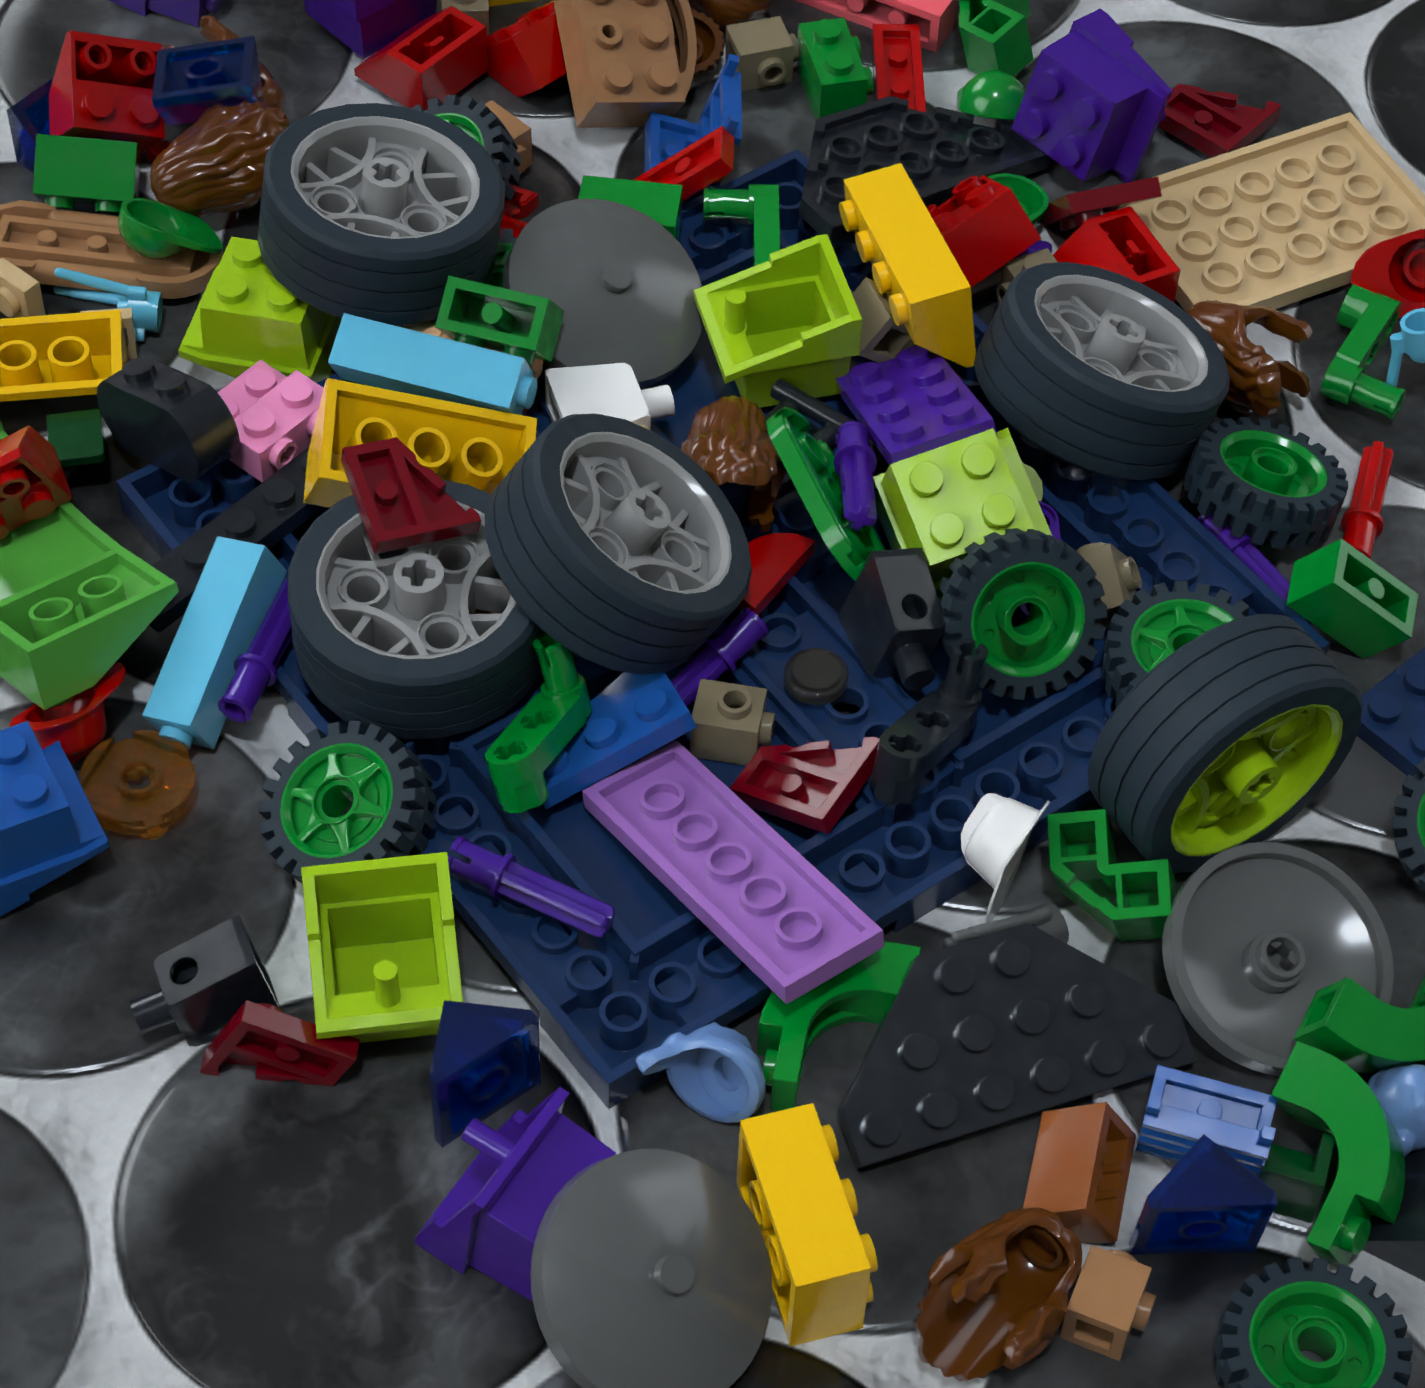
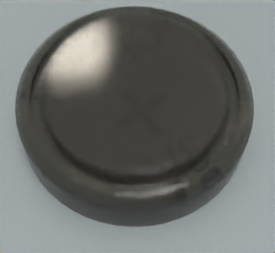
M807 648L798 651L789 658L785 665L784 684L787 691L795 699L806 704L824 705L831 703L844 694L848 685L849 672L845 661L838 654L824 648Z

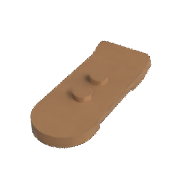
M24 200L0 205V258L6 259L39 281L40 284L103 291L56 277L54 270L61 267L129 286L147 287V291L162 292L165 299L184 298L205 291L216 265L218 266L222 259V252L221 254H215L184 247L178 254L161 260L142 257L131 249L121 237L117 223L119 216L56 209V207L50 206L48 203Z

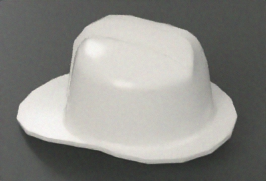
M987 793L980 799L965 822L961 833V849L967 863L994 888L986 914V922H991L999 911L1016 875L1031 831L1049 806L1050 801H1047L1043 808L1038 810L1014 799L1002 797L994 793Z

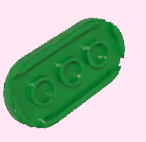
M783 407L766 420L770 439L826 546L841 567L856 582L871 551L885 550L873 526L863 525L860 531L849 527V519L844 517L841 479L835 472L833 464L834 453L826 442L823 443L821 438L816 441L807 433L812 428L810 426L811 423L802 414L791 407Z

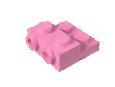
M261 359L217 392L230 410L240 438L238 453L228 460L260 482H264L310 446L323 387L298 370L287 377Z

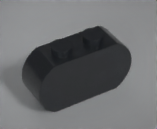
M145 355L142 358H136L127 362L122 367V370L103 380L98 385L97 400L101 414L112 435L124 450L189 483L197 480L206 471L219 463L232 458L239 451L240 438L234 418L221 396L210 384Z

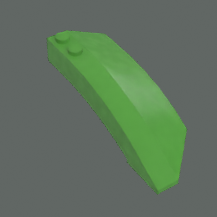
M0 421V440H2L8 434L4 431ZM69 501L56 507L50 515L40 519H33L16 528L0 541V677L43 710L70 702L75 695L95 686L179 592L177 583L118 544Z

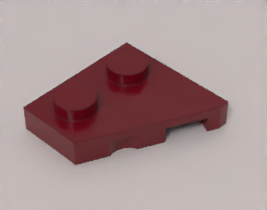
M1179 83L1172 89L1173 92L1165 108L1166 116L1164 120L1159 122L1158 127L1206 155L1215 157L1251 144L1278 121L1281 105L1272 101L1266 102L1265 109L1236 104L1238 98L1236 94L1221 91L1209 92L1200 87Z
M1158 177L1067 194L1048 203L1047 212L1042 218L1043 226L1059 223L1061 231L1078 229L1087 219L1103 215L1105 212L1161 197Z
M397 437L343 448L340 460L375 554L473 534L479 531L481 524L479 513L472 507L465 511L445 492L447 484L431 469L420 465L416 455Z
M863 737L862 747L833 750L830 741L808 742L798 747H791L786 744L760 747L731 785L730 790L750 808L829 834L871 776L880 738Z
M246 1000L204 1051L200 1072L206 1075L219 1076L222 1063L257 1066L255 1072L256 1080L277 1082L292 1080L303 1084L333 1087L356 1061L360 1040L351 1036L317 1039L315 1023L285 1014L274 1005L266 1003L256 1004Z

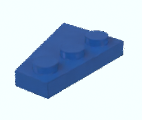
M624 672L590 701L592 711L586 718V723L543 772L549 792V797L543 803L546 810L697 727L689 710L665 672L647 675Z

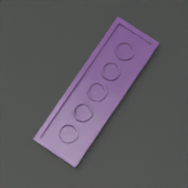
M677 740L582 791L585 808L784 1003L792 1002L884 947L883 930Z

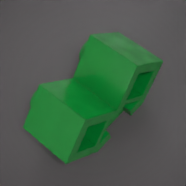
M959 0V29L968 70L976 74L999 70L1015 76L1034 59L1026 22L1031 16L1028 0Z
M1106 809L1047 814L1050 870L1060 891L1121 942L1163 938L1165 920L1170 915L1172 901L1177 893L1176 880L1169 860L1117 863L1115 831Z

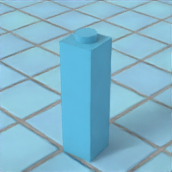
M343 313L328 360V364L341 379L377 388L522 415L524 408L530 409L537 391V379L533 377L534 373L525 358Z
M219 536L216 538L142 714L159 731L158 738L172 747L189 750L193 744L214 749L227 718L219 710L218 701L224 695L236 672L234 661L240 654L246 653L287 572L265 545Z

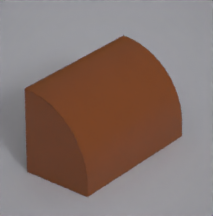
M1107 1102L1042 1112L1023 1209L1040 1207L1057 1214L1062 1223L1075 1233L1081 1243L1116 1242L1119 1233L1136 1134Z

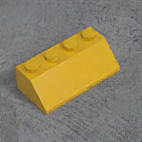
M902 163L844 179L846 201L839 203L843 225L847 232H855L856 245L861 260L864 263L871 262L873 279L880 294H888L889 307L895 324L906 327L914 344L966 368L974 366L976 348L971 286Z
M121 310L0 319V402L97 394L100 382L122 370V367L128 362Z
M327 378L308 450L303 503L331 508L338 501L352 495V490L340 460L343 448L395 437L416 455L420 465L431 469L442 480L468 484L491 494L536 440L537 418Z

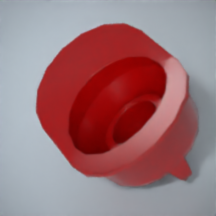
M1419 229L1381 241L1366 249L1356 261L1351 275L1352 285L1355 284L1376 294L1381 293L1402 302L1398 318H1402L1406 313L1414 309L1425 308V229Z
M115 662L95 686L75 695L70 702L61 706L50 707L46 710L34 704L12 718L8 725L11 727L28 721L42 750L59 740L70 764H73L89 754L95 745L106 736L107 723L104 700L123 682L126 670L122 663Z

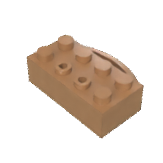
M553 0L577 128L645 127L651 111L674 117L685 103V98L694 76L697 58L695 23L688 0ZM670 12L674 19L679 37L680 71L675 51L674 29Z

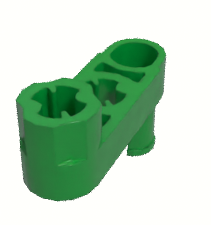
M749 184L748 189L704 188L703 220L748 219V224H753V266L769 261V254L780 250L779 185Z
M1355 284L1351 286L1339 310L1336 323L1350 328L1352 331L1338 350L1325 373L1320 387L1321 395L1347 406L1352 402L1382 414L1390 420L1396 417L1404 401L1406 389L1398 388L1365 373L1392 333L1401 311L1402 302L1381 293L1376 294Z
M547 633L538 636L533 642L544 678L541 692L530 700L485 753L498 802L503 806L504 812L522 813L528 809L541 806L547 800L549 792L543 772L586 723V718L592 711L584 676L577 673L571 650L556 642Z

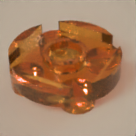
M153 730L132 731L134 738L124 739L115 743L114 737L107 739L91 751L84 761L80 772L81 786L100 825L112 832L124 835H138L146 840H154L164 836L168 832L169 826L179 821L188 812L196 798L197 778L189 752L182 743L159 737V732ZM143 775L149 776L150 784L141 789H131L129 784L126 783L129 779L139 781Z

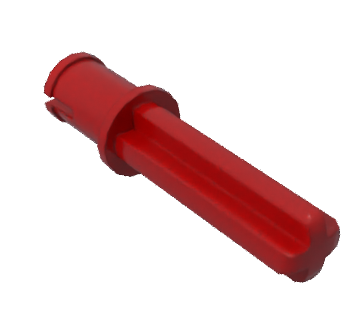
M1375 441L1373 446L1364 448L1350 509L1343 514L1341 520L1342 530L1344 531L1343 540L1369 559L1372 557L1375 538L1382 533L1384 527L1381 511L1394 458L1393 450L1384 447V442Z

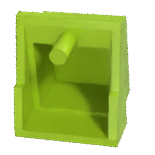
M827 234L817 235L769 254V261L695 289L693 292L696 306L725 384L735 380L741 396L755 402L759 408L778 405L780 402L772 398L770 393L773 385L779 379L785 380L814 398L840 394L836 378L848 374L851 356L860 354L863 319Z
M231 236L219 265H216L178 349L179 357L234 378L240 376L261 359L287 377L298 370L318 383L330 377L333 369L328 364V360L342 318L325 313L298 299L281 285L264 263L257 240Z
M992 428L889 465L886 473L872 478L876 512L891 550L922 548L938 599L943 597V592L939 589L942 578L950 579L953 574L949 566L956 557L962 561L968 555L964 549L973 542L982 545L985 543L984 536L993 532L1005 535V529L1018 528L1024 532H1027L1028 529L1038 530L1052 536L1008 428L997 432V436Z
M447 852L301 867L317 1039L351 1036L359 1039V1043L452 1033L453 1024L465 1023Z

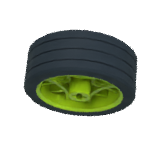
M1258 614L1234 619L1206 631L1181 646L1155 666L1126 695L1111 714L1096 740L1088 767L1089 789L1103 809H1106L1108 815L1146 861L1168 859L1173 873L1195 872L1210 858L1222 851L1235 846L1266 840L1291 821L1321 792L1337 773L1353 747L1361 725L1363 701L1358 688L1327 656L1308 633L1289 617L1274 614Z

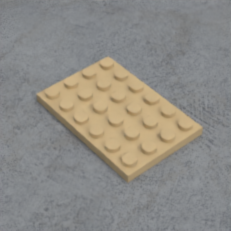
M1351 112L1155 176L1159 179L1162 196L1130 205L1181 270L1175 299L1186 312L1196 303L1206 300H1218L1223 303H1233L1249 307H1271L1273 309L1295 303L1351 283V275L1355 263L1366 249L1381 241L1419 229H1425V195Z

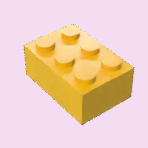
M814 1103L740 1120L736 1184L740 1196L754 1215L766 1244L771 1266L772 1294L790 1347L863 1329L866 1303L873 1301L870 1274L878 1270L877 1256L872 1239L868 1233L859 1235L854 1216L858 1215V1204L853 1185L849 1178L840 1180L834 1163L839 1160L838 1145L834 1131L830 1124L821 1126Z

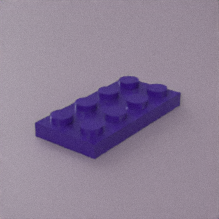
M918 345L908 347L902 350L898 357L881 363L867 362L853 367L849 374L836 378L841 398L858 422L868 428L870 439L889 465L992 428L997 436L994 420L946 360L942 356Z

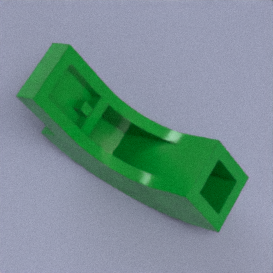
M884 942L882 949L788 1004L784 1003L772 991L762 1010L757 1043V1055L765 1056L763 1067L765 1085L772 1086L770 1110L781 1111L796 1107L806 1055L812 1044L822 1034L846 1023H881L902 984L901 981L911 960L920 955L921 947Z
M1425 976L1408 1008H1400L1383 1002L1349 977L1317 990L1293 1039L1335 1056L1359 1073L1375 1074L1380 1070H1388L1396 1066L1424 1062Z
M1297 1041L1271 1096L1287 1117L1320 1129L1335 1137L1339 1153L1337 1175L1306 1242L1320 1259H1327L1328 1264L1338 1268L1340 1263L1347 1266L1352 1255H1358L1365 1247L1371 1230V1222L1369 1220L1371 1215L1394 1224L1404 1194L1405 1160L1403 1148L1391 1118L1359 1074L1335 1056Z

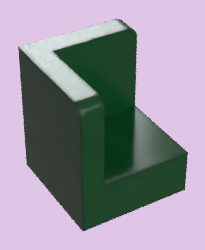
M100 408L46 415L48 441L56 449L65 477L66 467L101 463L104 460H108Z
M1323 1133L1315 1155L1271 1144L1268 1159L1265 1161L1255 1185L1251 1206L1312 1223L1325 1187L1335 1137Z

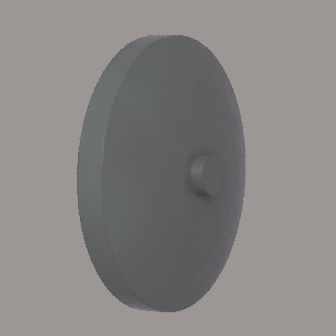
M575 199L553 205L532 218L515 240L507 256L503 272V288L549 298L565 311L552 362L543 360V364L550 369L626 363L632 367L640 389H644L658 384L673 374L689 356L697 344L702 331L703 322L693 297L694 290L702 287V284L689 255L675 237L662 225L642 212L626 205L601 199Z
M1256 842L1235 846L1222 851L1205 862L1190 875L1174 896L1170 915L1165 920L1162 941L1163 962L1168 984L1181 1012L1194 1030L1211 1047L1235 1063L1264 1074L1281 1076L1297 1043L1293 1038L1316 991L1344 978H1351L1371 994L1390 1004L1394 983V963L1389 938L1383 922L1367 895L1344 871L1323 857L1303 848L1276 842Z
M663 1149L630 1150L599 1160L578 1172L561 1188L547 1208L538 1228L531 1258V1293L539 1327L556 1360L565 1372L582 1388H729L750 1365L765 1335L772 1302V1276L768 1251L762 1232L750 1208L734 1187L715 1170L685 1154Z

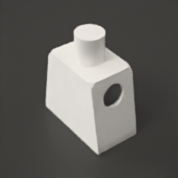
M626 363L545 370V406L551 422L571 414L596 413L625 419L637 425L643 424L651 430V420L674 416L675 414L674 399L669 385L641 390L632 367Z

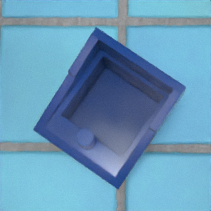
M28 721L0 730L1 917L29 901L30 893L109 848V841L59 740L42 750Z

